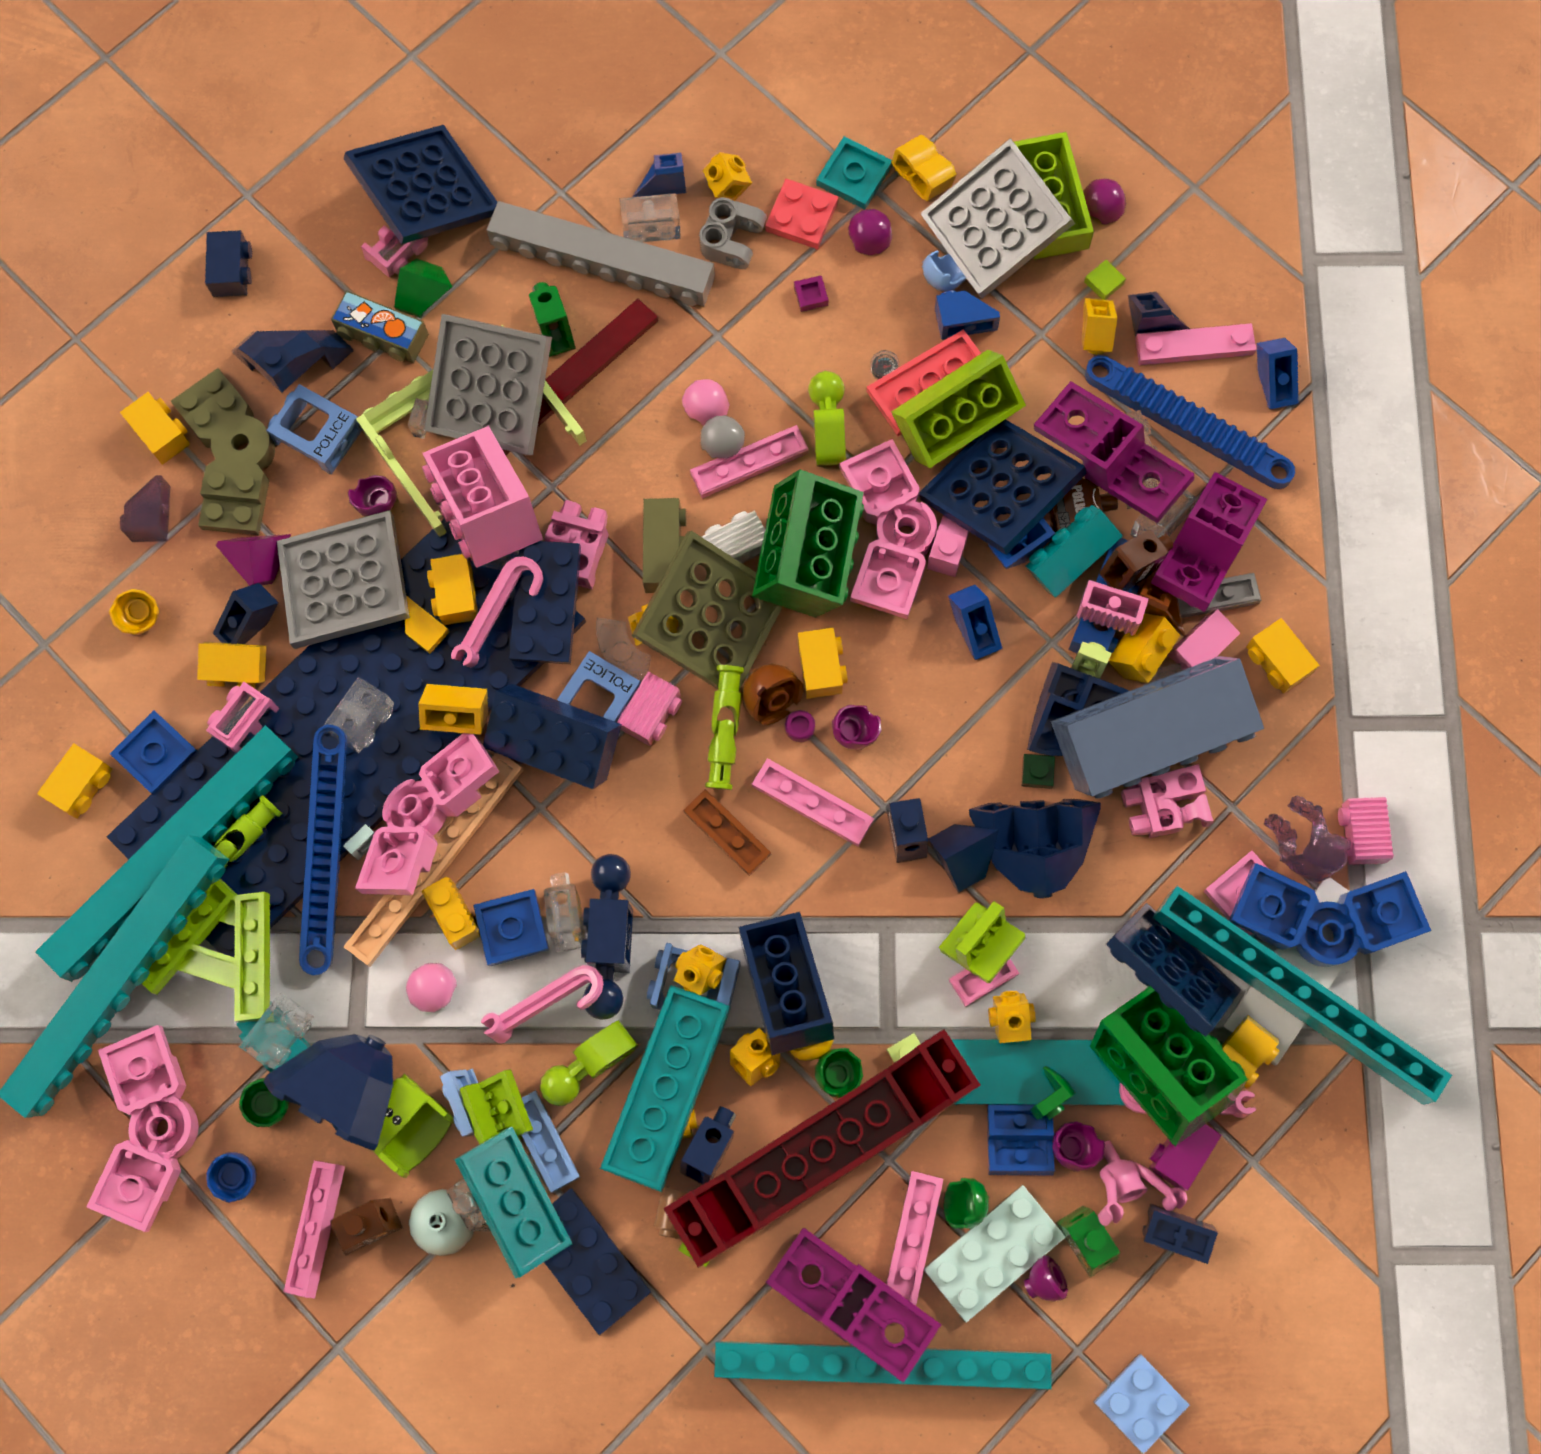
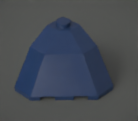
M334 330L255 331L232 350L233 354L251 371L256 368L281 393L320 358L329 367L334 369L354 351Z
M1063 799L1061 802L1045 806L1044 800L1020 801V807L1002 804L1001 802L987 803L969 809V816L975 827L999 830L991 857L995 868L1020 891L1033 893V896L1036 898H1050L1052 893L1066 888L1084 863L1101 809V802Z
M352 1034L317 1041L266 1075L263 1082L272 1095L282 1101L285 1100L299 1105L298 1111L318 1124H321L324 1119L331 1123L337 1131L335 1134L342 1139L375 1151L378 1146L393 1087V1057L386 1049V1043L373 1035H368L365 1038Z

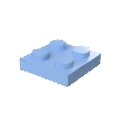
M1141 1354L1093 1401L1143 1454L1190 1406Z

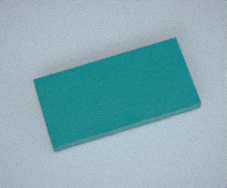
M513 1127L503 1130L454 1159L515 1279L522 1277L573 1244Z

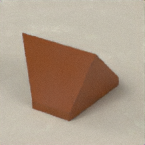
M1154 572L1146 578L1138 594L1148 598L1144 613L1164 616L1177 632L1185 637L1178 598L1151 584L1156 574Z

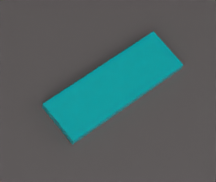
M670 985L601 1164V1170L659 1192L663 1191L731 1009L729 1005Z
M951 1039L981 1085L953 1105H1037L1055 1092L1043 1070V1067L1047 1066L1063 1076L1076 1092V1094L1063 1102L1062 1105L1126 1106L1121 1100L1119 1093L1120 1081L1090 1047L1092 1040H1028L999 1043V1040Z

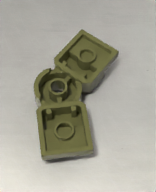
M217 368L171 400V403L205 447L211 448L215 460L206 466L200 492L204 499L198 526L202 530L259 535L270 482L262 469L264 467L268 468L272 463L275 455V443L267 433L264 424L253 417L254 413L220 369ZM248 443L245 449L238 450L242 444Z

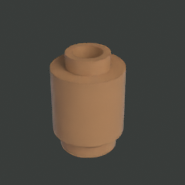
M665 1188L664 1196H660L654 1227L660 1228L659 1235L678 1239L679 1235L663 1208L687 1194V1192Z

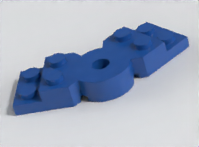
M1254 863L1229 918L1231 923L1254 933V937L1281 950L1295 946L1299 954L1306 961L1320 967L1339 965L1351 960L1357 952L1366 955L1432 931L1407 871L1342 894L1337 903H1319L1313 889L1258 863ZM1324 926L1329 927L1333 932V940L1331 942L1323 937L1322 930Z

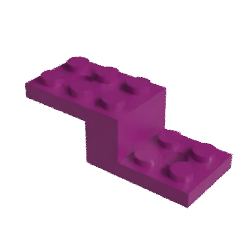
M1072 381L1068 383L1033 424L1034 431L1083 461L1087 472L1084 478L1157 524L1194 480L1193 472L1145 444L1143 424ZM1073 416H1082L1085 419L1079 425H1072L1068 422ZM1149 478H1154L1160 483L1155 488H1147L1143 485V482Z
M1214 472L1174 541L1173 549L1168 552L1167 557L1153 577L1151 584L1185 601L1191 607L1205 612L1268 499Z
M804 1227L765 1282L902 1383H904L941 1327L939 1322L861 1265H854ZM809 1265L818 1267L821 1272L819 1282L813 1285L805 1283L802 1279V1271ZM897 1323L902 1326L904 1337L901 1342L891 1343L886 1339L885 1328L887 1325Z

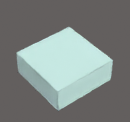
M365 824L343 846L359 860L368 851L374 832Z

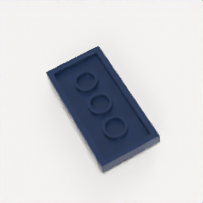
M539 541L519 550L518 557L530 558L540 566L543 572V583L536 596L529 594L534 578L531 571H524L516 583L509 659L511 661L571 664L581 545L579 543Z
M570 1188L552 1205L573 1244L544 1263L600 1336L652 1292L573 1188Z

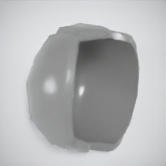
M715 416L707 420L701 429V448L711 458H729L736 455L744 445L745 432L742 426L729 416Z

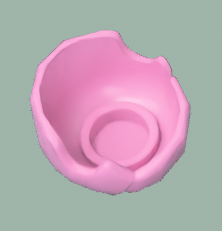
M711 379L694 381L685 390L682 398L683 407L687 415L691 419L699 421L703 426L707 420L715 416L727 415L730 406L722 386Z
M427 963L411 973L406 984V993L410 1003L420 1011L436 1012L450 1003L457 983L449 968L441 963Z

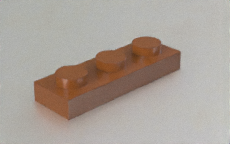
M706 789L683 810L747 875L750 876L771 855V852Z

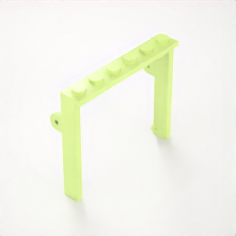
M431 370L427 374L415 378L411 384L400 391L391 393L380 404L366 409L356 420L436 534L441 537L447 533L439 520L442 515L438 510L434 512L395 459L381 435H378V433L429 401L433 370ZM545 381L542 397L563 423L566 432L573 436L579 446L587 441L583 429Z

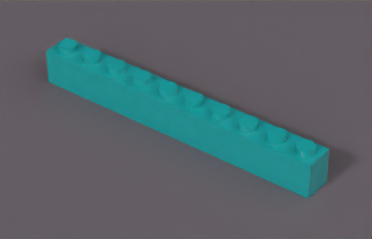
M265 725L35 953L60 978L72 982L74 979L77 980L84 976L90 968L89 965L102 953L188 835L202 837L209 844L216 842L242 814L248 813L250 805L261 795L265 796L271 790L272 783L280 775L287 774L294 767V761L298 756Z
M191 835L186 837L0 1089V1098L24 1118L42 1116L52 1108L54 1104L53 1098L59 1090L65 1088L71 1082L74 1076L72 1073L78 1064L83 1063L91 1055L92 1045L110 1029L112 1025L110 1021L115 1014L127 1006L131 999L129 995L134 988L141 985L147 979L150 973L148 969L155 960L160 959L166 953L169 947L167 945L174 934H178L186 926L188 921L186 918L191 911L203 903L207 895L205 892L210 885L217 882L225 872L224 866L230 860L202 837Z
M1176 886L1169 892L1152 917L1422 1105L1436 1102L1451 1079L1452 1074L1179 886Z
M717 1341L714 1377L1051 1389V1354L1047 1352L926 1348L904 1383H902L851 1345Z

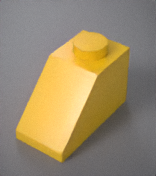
M1084 299L1083 350H1087V352L1095 355H1102L1105 352L1113 351L1117 324V314L1113 300Z

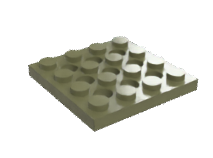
M689 531L674 555L632 637L718 689L720 673L717 671V665H724L717 660L716 654L719 648H724L729 654L728 662L725 665L744 668V673L740 675V690L782 606L752 597L757 573L695 532ZM696 565H701L705 568L707 576L704 581H699L695 577L694 569ZM722 580L728 582L731 586V593L728 597L723 596L719 591V584ZM684 590L690 592L693 597V603L690 607H686L681 603L680 595ZM747 596L753 598L756 604L755 610L752 613L744 608V599ZM709 606L715 608L718 614V618L714 623L709 622L705 616V611ZM670 616L675 617L679 622V629L676 633H671L667 629L666 622ZM733 622L739 623L742 627V635L738 639L733 637L730 632V626ZM695 632L700 633L704 638V645L701 649L695 648L692 644L691 639Z

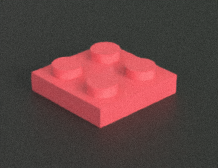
M785 179L766 222L765 231L818 249L838 204V196Z

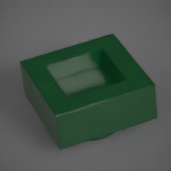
M1024 754L1021 786L1052 789L1054 785L1055 756Z

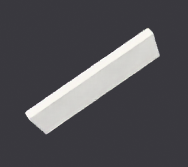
M1325 876L1315 890L1319 903H1337L1340 895L1350 892L1329 876ZM1324 926L1322 930L1323 937L1331 942L1333 940V932L1329 927ZM1295 946L1285 950L1276 947L1273 951L1327 989H1329L1346 964L1345 962L1332 967L1316 966L1306 961L1299 954ZM1249 986L1221 1028L1231 1034L1247 1015L1252 1017L1279 1039V1044L1276 1048L1280 1052L1271 1062L1275 1066L1279 1063L1305 1023L1252 986Z

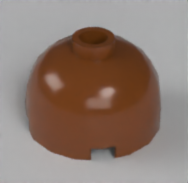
M778 664L761 666L751 671L742 689L743 705L756 722L759 721L762 725L776 723L790 714L786 709L793 702L798 705L804 692L803 683L785 666Z

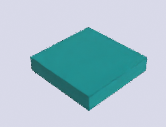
M844 136L816 179V186L866 210L893 165L891 159Z

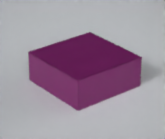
M822 275L794 281V289L801 312L829 305Z

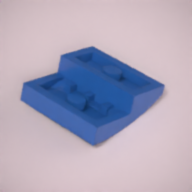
M988 1104L989 1175L1053 1176L1055 1172L1052 1149L1054 1137L1053 1118L1049 1120L1045 1115L1037 1120L1030 1111L1035 1105Z

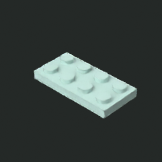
M1022 1185L993 1209L981 1224L971 1228L926 1266L924 1271L967 1323L1066 1236L1025 1186Z

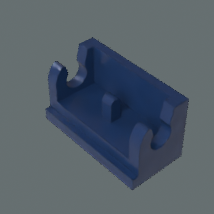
M1150 1204L1148 1223L1143 1227V1241L1208 1264L1218 1235L1215 1227L1200 1220Z

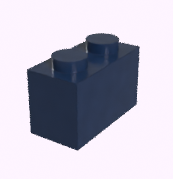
M241 230L207 232L205 284L213 297L247 296V286L252 282L251 270L248 267V259L252 258V246L250 241H246Z

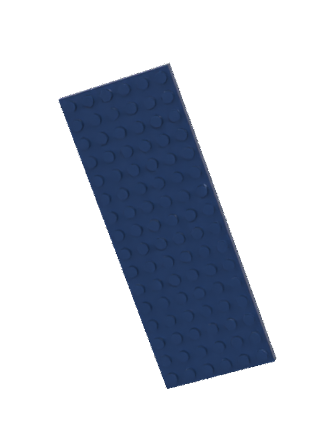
M445 519L441 523L447 532L446 534L439 537L434 529H432L401 559L406 596L433 617L431 599L436 598L435 589L430 588L427 571L432 570L430 559L462 554L458 544L462 540H455L449 527L450 521L446 522ZM514 552L478 568L475 567L471 557H469L473 572L478 612L502 568L508 561L518 557ZM515 587L478 652V663L472 668L463 666L467 653H465L461 662L453 660L451 653L455 646L462 643L474 620L444 625L450 632L431 654L406 635L405 620L309 645L260 691L261 694L270 698L279 707V710L275 713L268 708L258 722L262 725V728L266 725L298 758L294 761V767L287 774L280 775L272 783L271 790L264 796L283 814L280 817L275 816L263 828L264 833L237 860L233 862L228 861L225 872L220 879L237 895L257 892L269 893L270 929L303 898L313 740L317 730L324 725L331 724L339 726L347 736L345 795L343 799L344 808L340 847L341 861L349 853L343 846L365 824L373 830L383 820V806L392 790L409 779L421 781L422 778L419 775L421 766L462 734L420 730L418 703L426 684L487 689L489 717L497 690L511 683L521 686L544 664L540 662L511 661L509 659ZM577 611L575 612L574 634L586 623L585 618ZM439 616L434 617L436 620L442 623ZM254 698L236 714L223 731L224 734L228 735L255 701ZM333 731L326 732L322 737L323 746L327 749L336 748L339 744V736ZM249 732L239 747L243 748L255 735ZM214 737L210 738L154 794H151L106 837L129 860L237 753ZM259 797L250 805L248 813L260 802ZM234 832L226 838L235 844L238 850L242 848L245 841L244 835L241 832ZM219 922L205 939L219 953L235 958V926Z

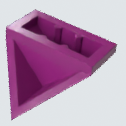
M291 534L222 540L217 542L216 547L249 586L257 583L267 585L274 582L280 567L277 541L289 538Z

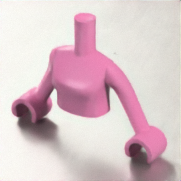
M1105 1141L1104 1157L1108 1164L1101 1169L1100 1177L1106 1186L1107 1205L1098 1214V1220L1101 1225L1107 1226L1111 1221L1118 1223L1121 1220L1124 1211L1117 1201L1119 1203L1133 1201L1147 1192V1188L1140 1177L1147 1180L1165 1195L1162 1200L1165 1210L1172 1211L1175 1207L1181 1209L1186 1204L1187 1194L1182 1189L1170 1188L1151 1170L1141 1164L1120 1159L1111 1141Z

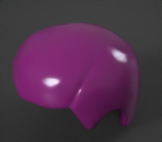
M1096 179L1083 190L1090 218L1095 217L1102 224H1109L1117 221L1124 214L1126 198L1118 182L1112 179Z
M867 209L860 211L851 218L848 232L856 251L866 255H874L883 252L889 247L892 240V228L888 217L884 213L876 209Z
M372 475L365 479L360 478L355 490L349 489V503L362 516L367 517L391 510L397 500V491L394 484L385 476Z
M847 705L839 709L832 720L834 737L838 743L847 749L862 750L877 740L881 733V719L878 715H872L868 711L867 706Z
M1074 1121L1065 1123L1054 1133L1052 1149L1054 1156L1063 1167L1079 1172L1095 1167L1103 1159L1105 1142L1098 1138L1094 1127Z

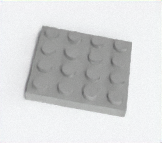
M1011 138L920 213L981 298H984L1075 224Z
M442 314L424 431L458 439L489 426L502 449L525 455H533L552 337Z
M390 510L277 541L289 641L294 649L410 618L394 515Z

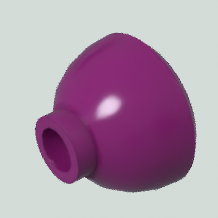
M1047 1255L1040 1257L1033 1264L1029 1278L1024 1280L1028 1294L1031 1298L1040 1297L1047 1301L1066 1299L1068 1286L1059 1265L1053 1258Z

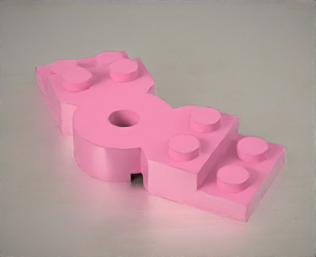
M891 439L840 463L839 468L849 487L864 492L862 516L866 522L877 525V540L868 545L850 601L908 619L925 571L926 560L924 556L931 550L935 540L937 522L932 510L923 502H917L920 488L895 442ZM909 526L914 531L910 534H904L899 528Z
M462 733L421 766L419 772L422 778L421 781L406 780L395 787L388 795L382 810V817L387 827H380L374 832L355 887L360 893L413 895L420 872H429L438 846L434 835L441 829L447 816L458 817L479 800L481 795L477 789L500 772L476 734Z
M160 1025L151 1027L98 1050L117 1109L132 1116L129 1122L130 1140L115 1145L87 1204V1208L143 1232H149L162 1202L168 1201L181 1173L177 1158L184 1155L192 1147L198 1134L197 1115L192 1106L181 1099L186 1083L177 1057L172 1055L163 1027ZM166 1119L168 1130L164 1135L159 1136L157 1132L158 1124Z

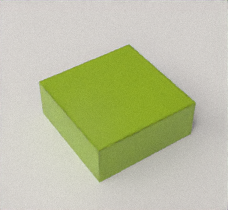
M1106 259L1085 276L1084 282L1102 300H1106L1125 284L1126 278Z

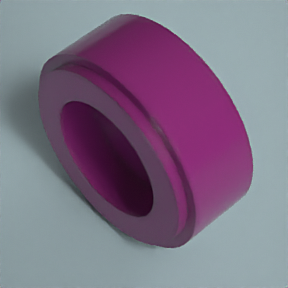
M804 710L790 713L785 721L787 736L796 742L809 740L815 732L813 716Z

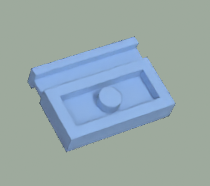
M473 1069L449 1071L441 1075L440 1078L443 1084V1094L449 1101L454 1114V1124L461 1132L462 1137L474 1135V1128L468 1111L463 1105L460 1088L465 1085L478 1083Z

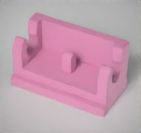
M1216 609L1207 614L1172 648L1170 653H1168V657L1172 658L1182 670L1217 657L1240 632Z

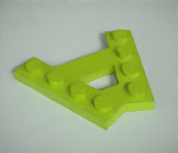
M219 879L205 892L207 895L203 903L193 909L186 918L188 920L182 931L174 934L167 945L169 947L166 953L160 959L155 960L148 969L150 971L149 976L142 985L151 993L158 995L179 970L234 989L235 1022L270 1020V894L257 892L237 895L222 879ZM219 922L235 926V958L199 946Z

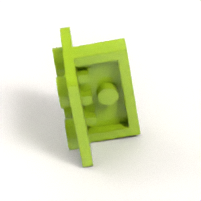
M993 901L987 909L978 902H975L939 948L940 952L986 983H991L1026 939L1024 932L1006 921L1004 907Z
M511 1069L504 1070L480 1083L465 1085L460 1088L463 1105L468 1111L474 1128V1135L479 1144L509 1127H513L519 1140L523 1138L522 1135L533 1131Z

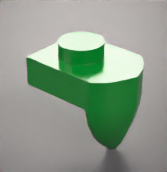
M1045 1066L1043 1067L1044 1073L1055 1092L1030 1109L1037 1120L1045 1115L1051 1120L1065 1110L1062 1103L1076 1094L1070 1083L1063 1076Z

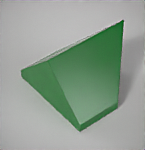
M415 259L400 268L394 303L395 310L422 318L423 313L452 288L443 267Z

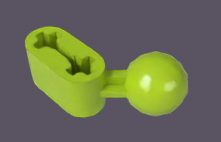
M830 371L817 373L811 378L808 387V393L812 402L819 406V410H814L816 466L839 465L841 462L846 461L843 408L837 409V404L844 396L845 386L841 377Z
M619 1020L613 1022L578 1046L573 1052L577 1059L568 1067L556 1065L545 1072L540 1083V1091L543 1098L555 1106L570 1104L577 1097L580 1081L588 1074L592 1079L601 1075L630 1055L638 1047V1044Z

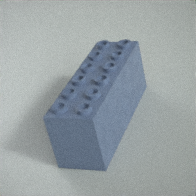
M1223 656L1207 660L1051 721L1075 790L1089 796H1095L1096 799L1112 794V788L1120 785L1124 787L1136 785L1142 781L1141 777L1152 773V776L1164 774L1170 771L1169 766L1179 762L1181 765L1192 763L1199 759V754L1206 751L1217 753L1225 750L1227 743L1234 740L1244 742L1256 737L1255 732L1264 729L1241 659Z

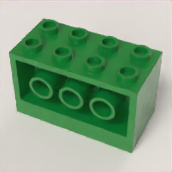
M801 469L775 484L752 597L815 618L842 606L848 596L847 580L854 565L852 553L859 537L857 526L864 510V504L862 503L864 492Z
M1151 986L1102 1019L1090 1044L1092 1050L1174 1146H1177L1231 1106L1248 1081L1240 1064L1232 1061L1223 1051L1222 1045L1214 1036L1208 1034L1205 1037L1202 1033L1193 1031L1186 1024L1184 1017L1176 1009L1167 1007L1161 1001L1160 995Z

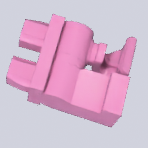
M566 500L560 512H553L552 521L545 534V541L579 543L581 545L578 586L593 589L596 580V569L609 536L606 529L608 515L605 510L594 507L591 508L588 519L580 518L581 505Z
M1199 764L1149 778H1141L1142 781L1140 783L1123 789L1121 792L1125 808L1140 805L1143 815L1129 818L1132 835L1148 834L1150 839L1182 831L1184 824L1192 823L1194 819L1201 820L1203 827H1209L1214 822L1207 796L1204 794L1206 788ZM1185 799H1196L1182 808L1177 806L1176 801Z

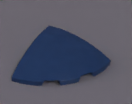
M1052 662L1035 712L1027 750L1044 755L1063 756L1051 721L1130 690Z

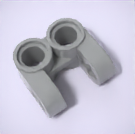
M722 197L714 200L709 207V216L706 224L701 228L699 234L702 255L709 261H715L738 269L748 268L753 255L752 250L746 245L731 241V237L737 228L753 233L761 232L767 219L766 214L759 208ZM728 216L727 219H720L719 217ZM711 240H718V241H719L718 243H715V244L709 243Z

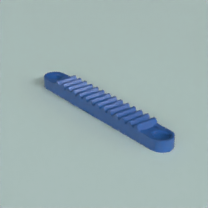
M1097 355L1088 362L1085 378L1091 386L1274 489H1282L1287 487L1294 478L1295 466L1293 462L1270 449L1267 443L1258 442L1255 436L1249 437L1246 431H1239L1235 425H1228L1225 419L1219 420L1214 413L1208 414L1205 408L1196 407L1193 401L1187 402L1184 396H1177L1173 390H1166L1164 385L1155 384L1154 379H1146L1143 373H1136L1134 368H1127L1104 355ZM1096 366H1103L1107 369L1108 375L1103 378L1096 377L1092 369ZM1275 466L1285 469L1287 477L1277 479L1272 475L1271 469Z
M331 724L320 727L315 733L313 740L299 952L300 966L303 971L310 975H320L331 966L336 932L335 922L337 917L338 875L341 856L343 799L345 795L347 736L343 729ZM328 731H333L339 736V744L334 749H327L322 744V737ZM312 950L321 951L325 956V962L321 967L315 968L309 965L307 957Z

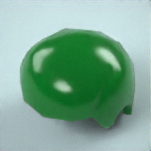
M848 1048L829 1050V1052L819 1058L816 1064L815 1078L817 1084L829 1096L835 1098L843 1097L860 1086L863 1078L861 1060Z
M259 1078L250 1082L243 1089L239 1102L240 1112L244 1119L256 1127H270L283 1119L289 1107L288 1101H282L270 1093L263 1082L265 1078Z
M961 1178V1181L951 1182L947 1187L943 1209L946 1221L951 1227L974 1228L981 1224L987 1216L989 1196L985 1186L974 1178Z

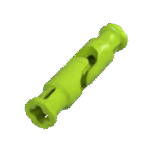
M717 665V671L720 672L718 690L714 693L711 725L712 733L715 736L709 746L708 762L711 764L709 781L705 783V787L732 790L733 785L730 784L731 767L735 764L736 746L733 736H736L739 726L742 696L739 692L740 675L744 673V668L732 665ZM722 707L732 711L734 722L728 719L717 720L718 713Z
M263 795L259 797L260 802L247 815L242 814L216 841L214 847L229 858V862L237 860L264 833L263 828L275 816L280 817L283 814ZM234 832H241L244 835L245 841L240 850L237 849L235 844L226 839Z

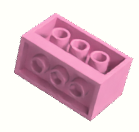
M489 426L422 453L427 464L422 466L428 483L433 482L431 484L432 488H430L437 505L441 503L439 508L445 521H450L449 527L455 540H462L458 544L464 558L471 557L476 568L543 540L529 495Z

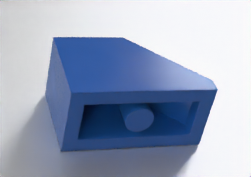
M949 290L941 295H936L935 313L941 340L948 339L963 329L968 335L998 330L1000 321L999 311L970 293Z
M1286 338L1257 343V370L1268 408L1275 409L1299 404L1297 348Z
M976 584L948 595L955 621L975 660L1003 649L989 598Z

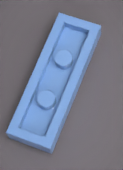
M535 1090L522 1097L533 1131L522 1135L550 1193H553L579 1179L580 1175L538 1092Z

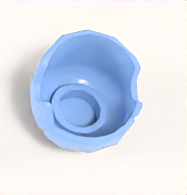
M938 250L932 252L924 259L922 264L924 277L932 287L941 292L954 290L967 279L950 254L938 257Z

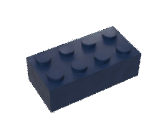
M511 683L495 693L483 746L487 750L594 789L607 781L622 724Z
M800 912L740 926L741 946L771 1054L775 1055L833 1040L832 1017Z

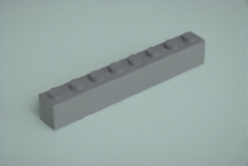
M498 201L487 227V234L491 245L499 250L519 252L526 258L533 259L536 257L543 259L553 266H567L581 274L591 273L600 276L608 282L618 281L625 283L633 289L649 290L663 298L673 297L680 299L683 303L691 306L696 304L705 306L715 279L714 263Z

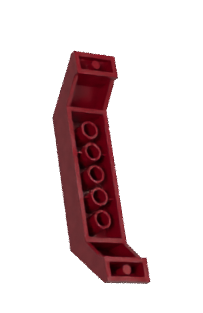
M943 1029L876 1076L721 1175L683 1195L663 1208L699 1268L912 1133L981 1085L945 1029Z

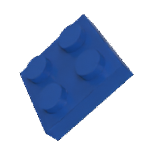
M153 710L110 755L151 794H154L197 750Z
M534 889L473 905L486 962L489 967L550 951Z

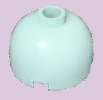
M446 1189L430 1191L421 1197L411 1210L409 1219L410 1234L417 1246L429 1254L439 1256L454 1254L461 1250L473 1236L476 1225L474 1209L467 1199L458 1192Z

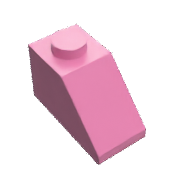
M943 515L929 555L927 569L956 577L969 531Z

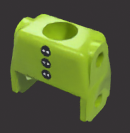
M404 1073L400 1078L393 1081L378 1146L374 1152L395 1173L402 1178H407L410 1174L409 1171L429 1156L444 1138L451 1124H454V1115Z

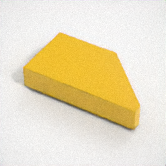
M406 596L410 618L405 619V633L411 640L431 654L450 631Z

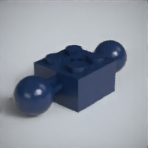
M616 854L603 855L594 862L591 868V879L594 886L600 891V899H590L589 907H584L583 926H586L588 936L587 939H582L581 958H584L587 965L596 968L600 972L604 983L599 998L585 1010L590 1016L599 1020L614 1017L623 1005V993L621 988L614 982V972L630 973L633 909L628 900H619V892L628 885L631 878V870L627 861ZM591 983L586 987L583 997L589 993L592 986Z

